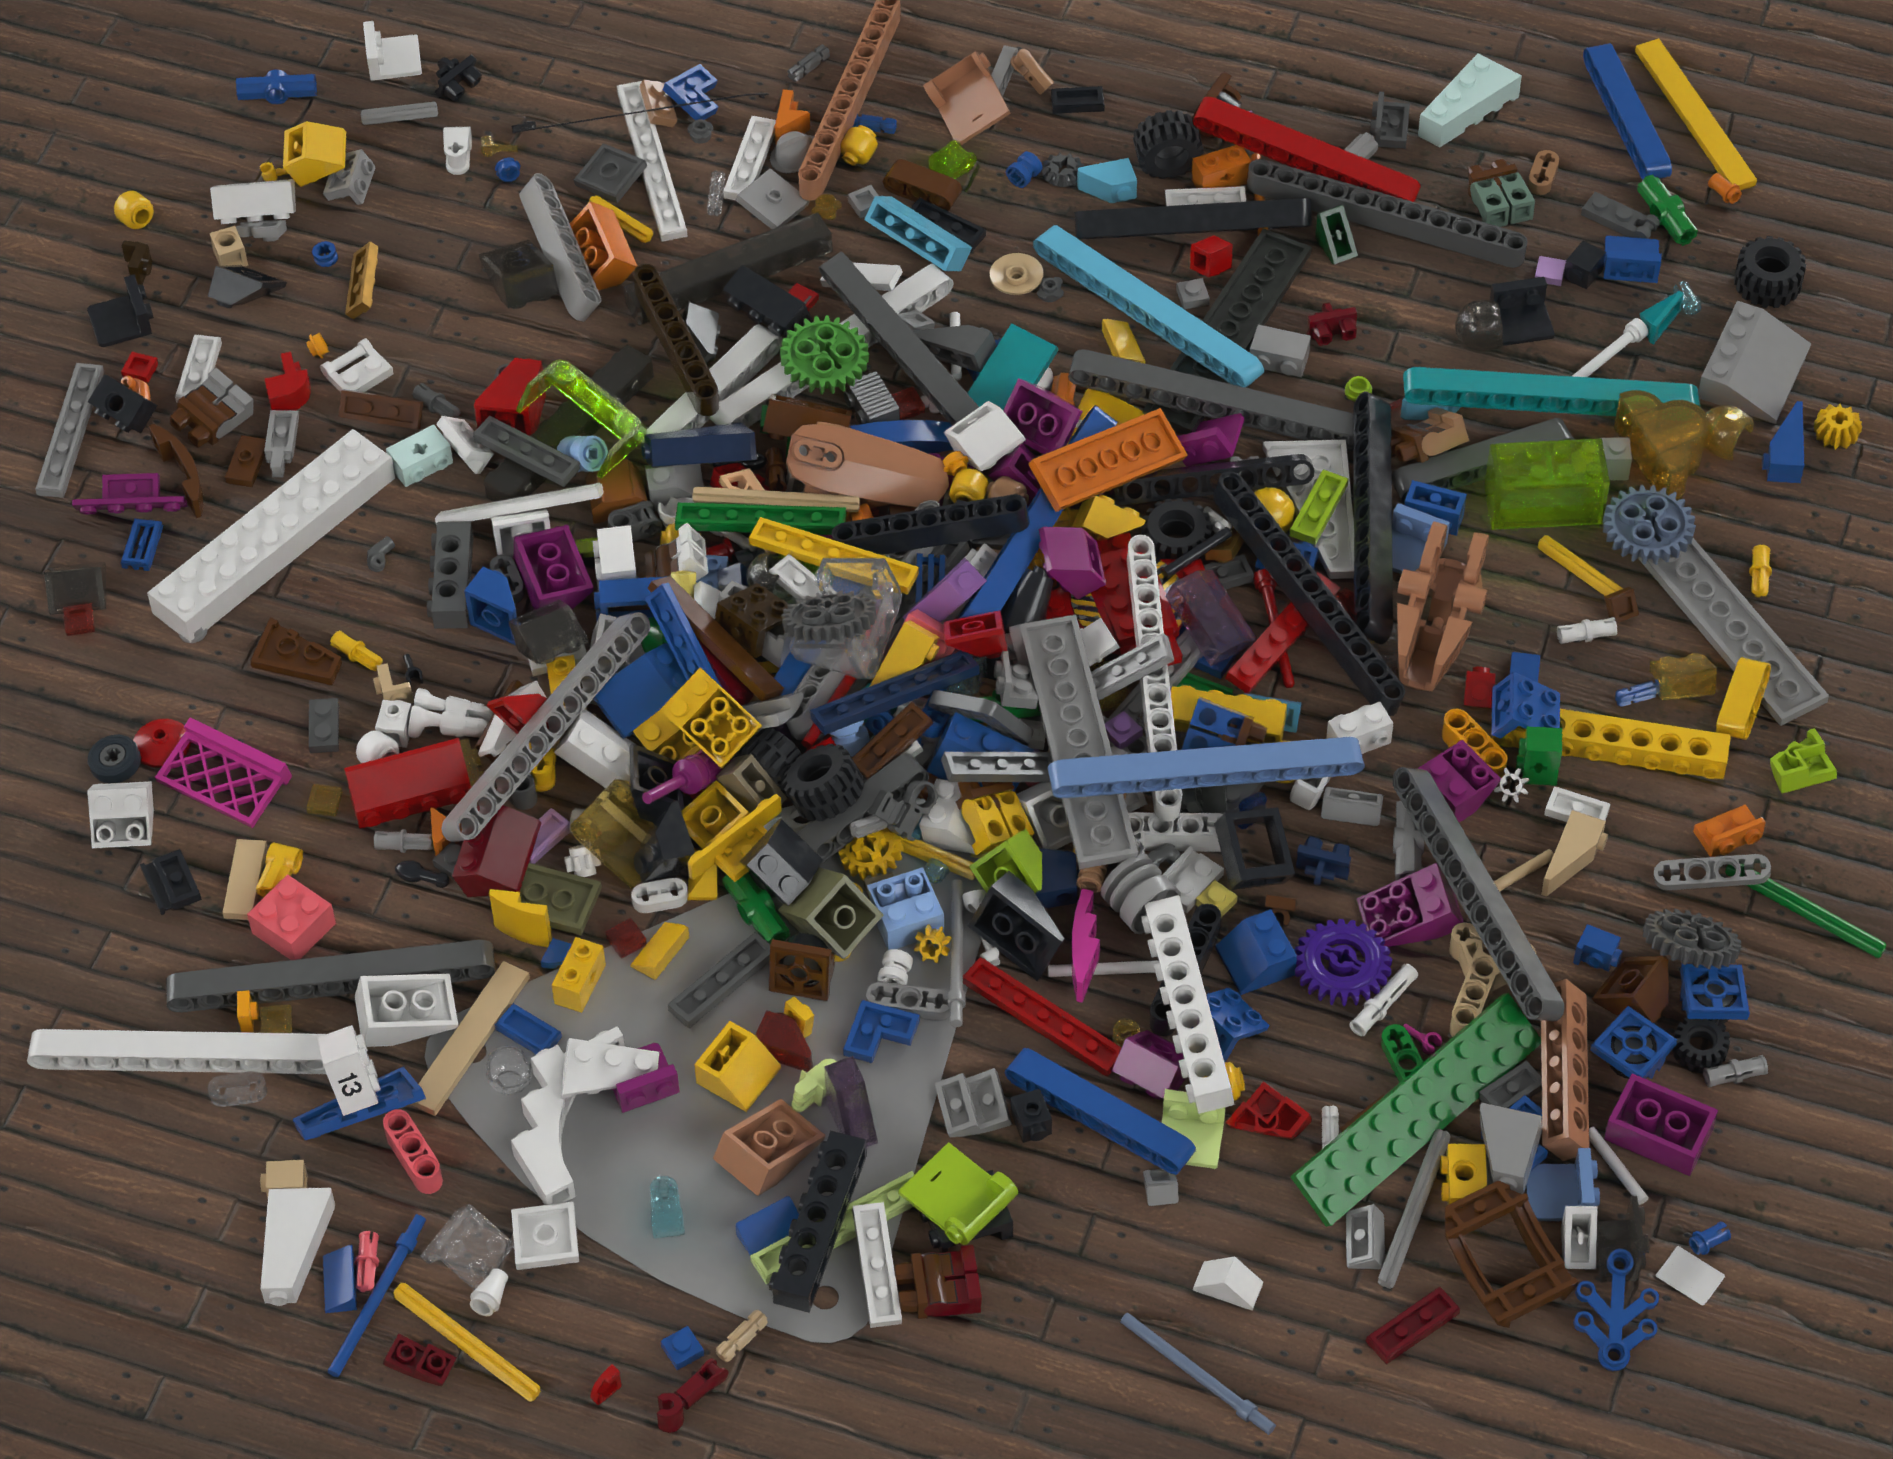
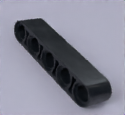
M1202 904L1197 907L1188 925L1193 946H1201L1193 947L1200 974H1202L1220 934L1221 912L1213 904ZM1162 980L1160 987L1165 986L1164 980ZM1159 987L1151 1004L1149 1025L1154 1034L1164 1037L1171 1035L1176 1028L1170 1030L1168 1019L1159 1017L1167 1016L1166 1012L1171 1011L1170 1004H1163Z

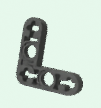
M934 690L928 706L941 713L953 715L957 712L967 718L982 720L1000 734L1026 746L1029 745L1034 730L999 704L988 699Z

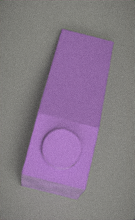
M964 558L920 599L903 618L906 619L910 612L918 609L935 620L942 622L971 597L987 580Z

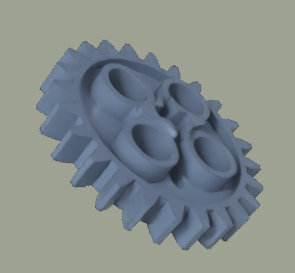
M1640 485L1639 491L1629 487L1628 494L1619 491L1618 498L1612 497L1611 504L1606 505L1603 517V533L1607 534V542H1613V550L1622 548V557L1632 554L1631 561L1633 562L1638 557H1641L1643 564H1646L1648 559H1652L1654 564L1657 565L1659 558L1669 562L1670 554L1675 558H1679L1680 551H1687L1688 544L1692 543L1695 532V516L1691 515V507H1684L1685 499L1676 501L1677 493L1674 492L1668 496L1666 495L1665 487L1660 492L1656 491L1655 485H1652L1650 490H1646L1643 485Z

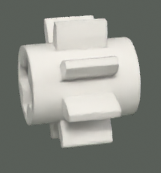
M1504 768L1505 775L1500 779V787L1495 788L1494 792L1499 793L1502 791L1504 793L1502 797L1503 802H1506L1508 797H1513L1514 801L1519 803L1518 795L1520 793L1528 795L1529 793L1523 788V784L1528 783L1529 778L1520 779L1521 769L1519 768L1514 774L1510 773L1507 768ZM1508 778H1512L1514 782L1519 781L1520 783L1516 786V792L1511 793L1509 789L1504 790L1503 786L1508 784Z
M590 844L569 848L570 856L564 857L567 872L574 871V875L581 877L597 873L595 866L601 865L598 850L592 851Z

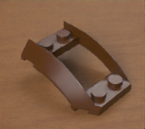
M1498 1180L1445 1206V1237L1464 1276L1498 1326L1510 1328L1511 1321L1559 1297L1564 1301L1578 1286V1280L1576 1277L1573 1278L1565 1268V1262L1542 1229L1528 1201V1195L1515 1192L1510 1189V1185ZM1510 1213L1524 1243L1540 1269L1494 1291L1474 1260L1463 1236Z

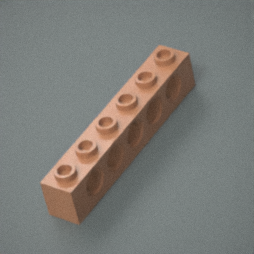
M1564 979L1553 983L1564 1002L1565 1009L1561 1019L1554 1022L1541 1021L1542 1145L1562 1161L1575 1158L1578 1148H1589L1587 996L1570 981Z

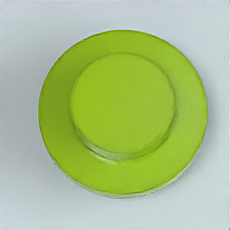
M1362 376L1351 378L1345 386V395L1354 402L1364 391L1372 394L1370 382Z

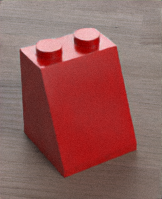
M514 358L475 400L474 410L477 429L490 415L535 439L546 399L542 361Z

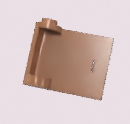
M976 51L923 85L926 93L938 108L958 147L1011 114L988 70L991 66L989 60L984 53L979 55Z

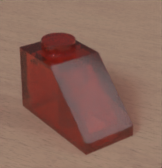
M766 1010L755 1036L780 1064L801 1071L804 1070L805 1072L810 1071L813 1068L812 1052L795 1019L781 1012L774 1013Z

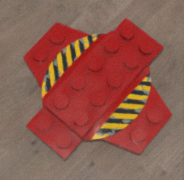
M1130 532L1103 541L1096 540L1106 585L1080 599H1076L1069 591L1065 592L1061 587L1051 592L1046 617L1047 620L1076 615L1079 628L1083 629L1101 618L1120 647L1112 653L1119 656L1136 648L1127 568L1128 544L1132 538ZM1156 558L1164 634L1169 638L1174 661L1167 664L1168 666L1182 663L1183 655L1176 641L1182 624L1184 622L1190 624L1204 612L1219 608V599L1201 559L1195 560L1166 579L1161 574V569L1176 559ZM1145 625V627H1148V628L1153 627V626H1151V625Z

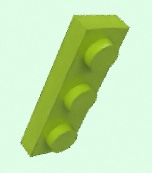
M1323 469L1290 528V536L1316 545L1348 486L1349 478Z

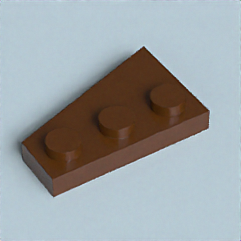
M270 617L250 660L252 668L327 685H333L342 665L341 656L316 642H309L299 636L298 632L291 628L288 630L280 626L279 622Z

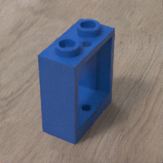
M663 577L600 580L599 592H594L595 609H598L596 610L597 621L600 613L618 618L619 616L640 612L648 618L654 617L651 610L609 612V607L648 605L645 597L651 593L647 589L651 581Z

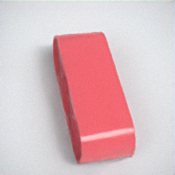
M401 1109L389 1111L383 1118V1126L389 1146L415 1187L424 1194L435 1193L441 1188L443 1182L438 1159L406 1111ZM403 1127L401 1130H394L395 1128ZM411 1150H418L415 1153H408ZM425 1173H432L429 1176H422Z

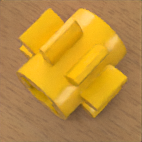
M928 924L925 928V934L917 932L915 938L921 943L915 945L914 951H920L923 956V962L926 959H933L935 963H938L940 953L948 956L950 949L944 945L950 943L952 938L951 936L945 937V934L942 932L943 926L939 927V929H932L930 924Z

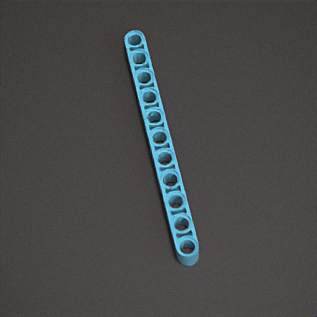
M1053 225L1033 241L1034 249L1041 258L1228 383L1246 388L1264 373L1262 363L1253 354L1059 226Z

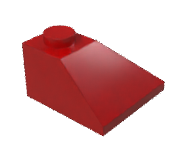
M1000 610L944 622L947 646L977 657L986 656L989 659L1000 657L1002 651H1008Z

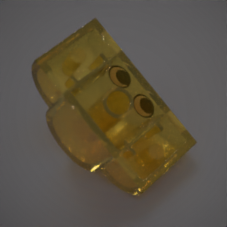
M1631 390L1620 393L1614 424L1615 432L1619 438H1630L1632 458L1651 486L1655 485L1657 492H1660L1665 487L1666 495L1668 496L1676 492V501L1682 499L1688 476L1696 472L1701 465L1709 426L1706 413L1698 405L1686 400H1671L1662 403L1659 398L1646 391Z

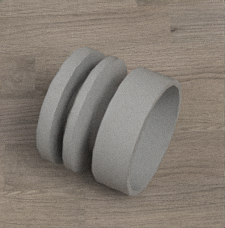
M1138 854V857H1130L1120 863L1108 875L1101 887V896L1110 904L1115 912L1120 913V918L1135 934L1145 933L1141 917L1147 915L1145 905L1148 902L1177 895L1181 897V892L1166 875H1161L1162 871L1147 854Z

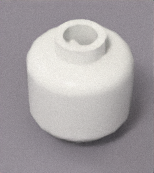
M378 730L366 733L358 742L356 749L357 758L361 763L399 754L400 752L396 741Z

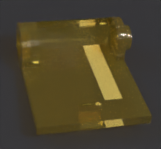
M614 779L571 824L570 829L573 836L633 890L641 881L640 874L636 872L634 867V856L653 823L640 818L637 809L632 805L634 800L631 794V783L626 780Z

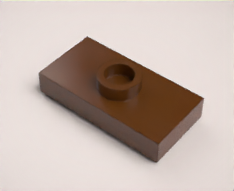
M241 435L225 475L226 483L253 487L265 457L266 439Z

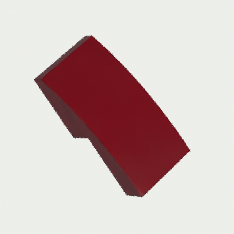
M398 1333L383 1361V1365L418 1380L442 1386L457 1357L431 1344L424 1347Z

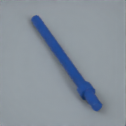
M416 1214L406 1232L401 1233L398 1238L394 1254L327 1371L331 1376L336 1378L340 1376L407 1254L413 1252L418 1243L416 1238L426 1222L423 1216Z

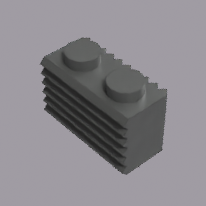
M877 371L863 375L861 380L855 378V386L846 383L844 399L849 408L854 407L856 410L855 415L859 425L900 420L899 406L894 401L889 390H887Z

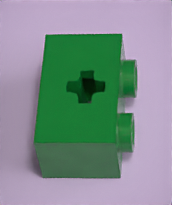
M1526 727L1525 738H1519V755L1516 757V770L1518 768L1521 769V779L1529 778V782L1525 784L1557 785L1562 756V728Z

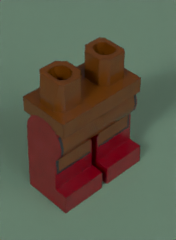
M974 1245L961 1246L960 1251L946 1253L930 1252L923 1255L915 1253L911 1254V1262L894 1265L897 1285L913 1284L914 1289L898 1291L901 1312L917 1311L918 1319L927 1318L928 1316L981 1313L982 1295Z

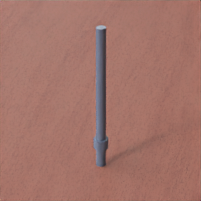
M1126 1313L1122 1317L1121 1324L1235 1409L1237 1416L1245 1422L1251 1421L1268 1435L1273 1432L1276 1424L1257 1411L1258 1407L1248 1399H1241L1131 1314Z

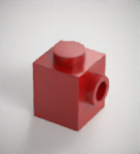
M1215 235L1191 244L1190 269L1208 278L1231 269L1233 244Z

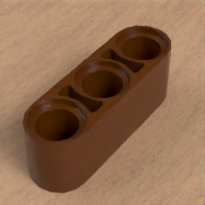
M903 159L895 161L882 181L884 187L895 195L914 202L922 198L947 211L951 209L963 190L961 184L956 179Z

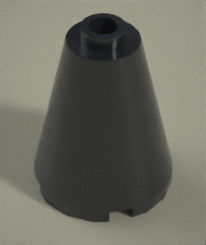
M1036 565L1033 570L1028 568L1000 610L1005 634L1010 633L1009 627L1046 620L1054 580L1046 574L1047 571Z

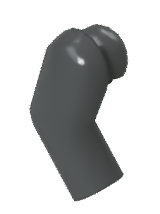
M384 537L367 551V566L371 571L380 572L384 569L386 564L385 554L395 548V544L390 537Z
M1165 844L1149 852L1148 857L1159 867L1160 863L1165 860L1169 864H1173L1180 857V852L1175 849L1174 845Z

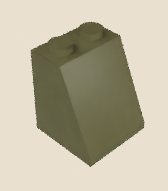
M818 867L810 884L789 906L783 904L778 909L796 930L801 933L817 936L824 941L828 949H832V952L842 959H845L884 916L845 874Z

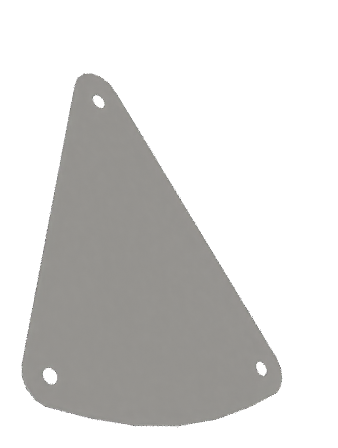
M943 849L972 862H976L979 859L971 857V853ZM901 851L903 858L900 861H895L897 868L886 869L887 873L893 872V875L897 876L923 867L944 913L945 937L951 936L952 881L955 879L963 881V894L973 890H984L977 878L969 880ZM838 852L820 864V868L845 874L852 882L861 886L863 894L868 898L864 888V880L860 879L859 873L852 877L849 870H844ZM730 893L665 921L687 926L689 929V939L656 980L632 968L631 963L664 922L604 948L606 966L582 1013L554 1004L552 983L560 968L527 982L513 1003L561 1031L562 1038L556 1045L560 1047L563 1053L566 1052L569 1038L589 1041L602 1031H609L618 1027L623 1034L625 1047L638 1049L652 1043H658L668 1065L674 1064L678 1073L680 1093L622 1113L612 1089L602 1090L596 1094L588 1095L583 1093L575 1096L566 1115L563 1128L562 1157L574 1184L575 1198L567 1202H574L576 1227L589 1238L659 1281L745 1319H748L747 1317L754 1310H760L767 1317V1327L803 1340L816 1343H834L852 1337L865 1327L869 1317L856 1237L832 1250L819 1286L834 1288L839 1295L837 1304L830 1309H820L813 1304L810 1313L773 1303V1293L769 1290V1283L765 1284L752 1264L749 1253L736 1235L735 1225L737 1222L786 1196H790L800 1214L798 1210L799 1201L802 1193H807L809 1190L808 1178L811 1168L818 1166L820 1144L777 1185L759 1196L726 1171L713 1159L723 1132L779 1099H782L791 1106L795 1085L799 1082L801 1071L804 1070L807 1073L822 1060L831 1058L836 1060L840 1066L837 1087L823 1098L820 1107L813 1103L806 1110L798 1113L826 1135L823 1141H827L830 1131L866 1139L867 1157L850 1203L910 1171L915 1172L937 1096L934 1083L942 1079L956 1027L951 1026L950 1017L941 1021L920 1018L911 1046L881 1039L873 1063L843 1055V1048L862 1000L866 1001V990L871 984L877 982L879 970L884 967L882 959L888 949L877 923L853 949L848 959L835 962L828 1001L795 996L802 1004L809 1006L814 1014L812 1034L804 1039L798 1036L783 1021L785 1002L794 997V995L769 991L770 961L691 1028L685 1026L668 1011V1004L750 935L754 932L758 934L752 925L748 926L743 921L737 909V903ZM773 897L772 900L777 914L790 930V936L785 940L787 941L792 935L801 932L796 930L778 911L784 903ZM964 903L963 975L975 963L981 944V937L968 927L974 914L966 910ZM920 941L898 948V950L907 952L913 958L911 970L907 972V985L940 989L947 992L951 991V941L944 945L950 949L948 956L940 953L938 963H935L933 959L922 961L923 956L920 951H914L915 945L921 943ZM816 981V982H813V983H810V984H804V985H812V984L818 983L819 981ZM963 984V991L966 994L968 987ZM878 994L877 998H875L876 1001H881L884 995ZM893 995L892 1003L896 1004V995ZM906 996L901 1000L903 1005L909 1007L914 1006L918 1002L913 996ZM923 999V1007H926L927 999ZM937 1002L935 1008L941 1009L943 1002ZM470 1008L456 1013L458 1026ZM729 1021L753 1033L781 1064L779 1072L747 1112L696 1083L694 1064ZM457 1028L429 1037L424 1056L428 1069ZM495 1029L484 1044L487 1050L484 1059L480 1062L471 1063L448 1099L468 1125L526 1187L538 1196L513 1156L511 1140L525 1130H532L523 1114L521 1099L532 1090L542 1088L533 1074L531 1058L536 1056V1054ZM834 1166L831 1169L837 1170L842 1167ZM824 1192V1193H822L821 1195L828 1196V1195H831V1194H833V1193H831V1192ZM903 1213L887 1221L891 1251ZM815 1218L811 1221L815 1222L821 1218ZM795 1271V1272H793L792 1274H793V1275H801V1274H803L804 1272H802V1271Z

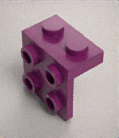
M1238 413L1200 422L1195 432L1177 436L1188 454L1182 460L1184 465L1188 467L1233 457L1245 420L1243 415Z
M658 1043L638 1048L659 1052L658 1069L618 1083L616 1088L612 1089L622 1113L680 1093L678 1073L674 1064L668 1065Z

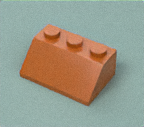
M590 201L570 222V226L599 291L622 284L634 271L637 264L614 211Z

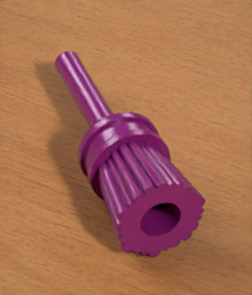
M701 749L695 755H689L677 761L672 770L673 778L645 792L642 795L643 801L650 804L678 788L686 794H695L708 787L714 781H719L716 776L723 768L718 766Z

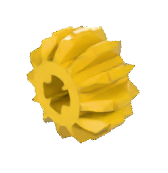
M1841 403L1837 407L1828 404L1826 409H1820L1813 426L1816 432V440H1822L1824 447L1833 445L1835 450L1839 446L1847 449L1850 444H1855L1862 430L1859 413H1852L1851 406L1842 408Z

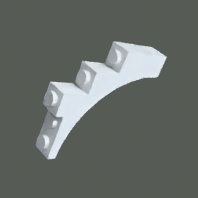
M618 1027L609 1031H602L595 1038L589 1040L625 1047L623 1034ZM558 1045L550 1049H543L531 1058L533 1074L542 1088L529 1092L521 1099L523 1114L532 1130H525L511 1140L513 1156L544 1205L565 1203L575 1198L573 1180L562 1157V1133L566 1115L576 1095H572L571 1098L561 1099L566 1052L563 1053Z

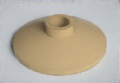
M1023 253L1007 254L997 259L991 266L990 280L993 286L1003 293L1010 295L1026 294L1041 284L1043 268L1040 262L1030 255Z

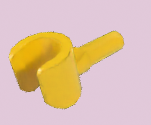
M270 162L260 165L264 181H276L278 176L288 174L284 168L275 169Z

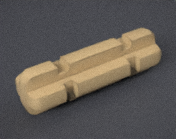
M754 1310L747 1317L749 1320H744L727 1337L728 1341H723L716 1348V1354L721 1360L729 1362L736 1356L735 1351H741L757 1335L755 1332L761 1331L767 1325V1317L760 1310Z

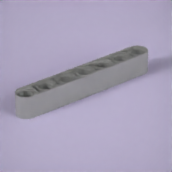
M536 173L521 190L519 196L568 313L576 320L584 322L601 303V296L552 182L546 176Z

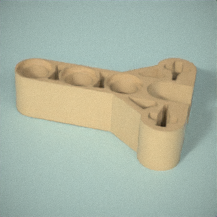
M1470 923L1455 925L1452 929L1450 940V955L1459 961L1465 975L1464 983L1452 1010L1449 1030L1452 1037L1468 1025L1460 1022L1470 1023L1487 1008L1493 991L1507 984L1491 955L1483 951L1485 945L1473 924Z

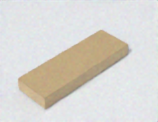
M237 839L223 908L224 919L248 920L247 913L256 906L258 898L256 886L263 872L267 851L266 841Z

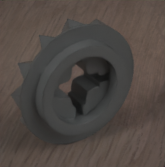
M1059 152L1057 156L1049 155L1048 160L1043 161L1042 175L1048 183L1054 186H1072L1077 183L1078 168L1084 167V164H1081L1079 157H1073L1071 152L1067 155H1062ZM1064 165H1066L1067 168H1064L1063 171L1059 173V168H1062Z

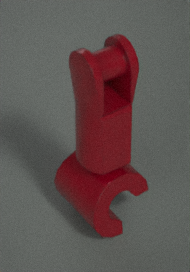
M711 1358L690 1379L680 1386L674 1394L665 1393L657 1396L660 1410L657 1412L659 1429L667 1433L680 1429L684 1422L683 1407L688 1410L709 1391L723 1383L728 1376V1370L718 1367L717 1361Z

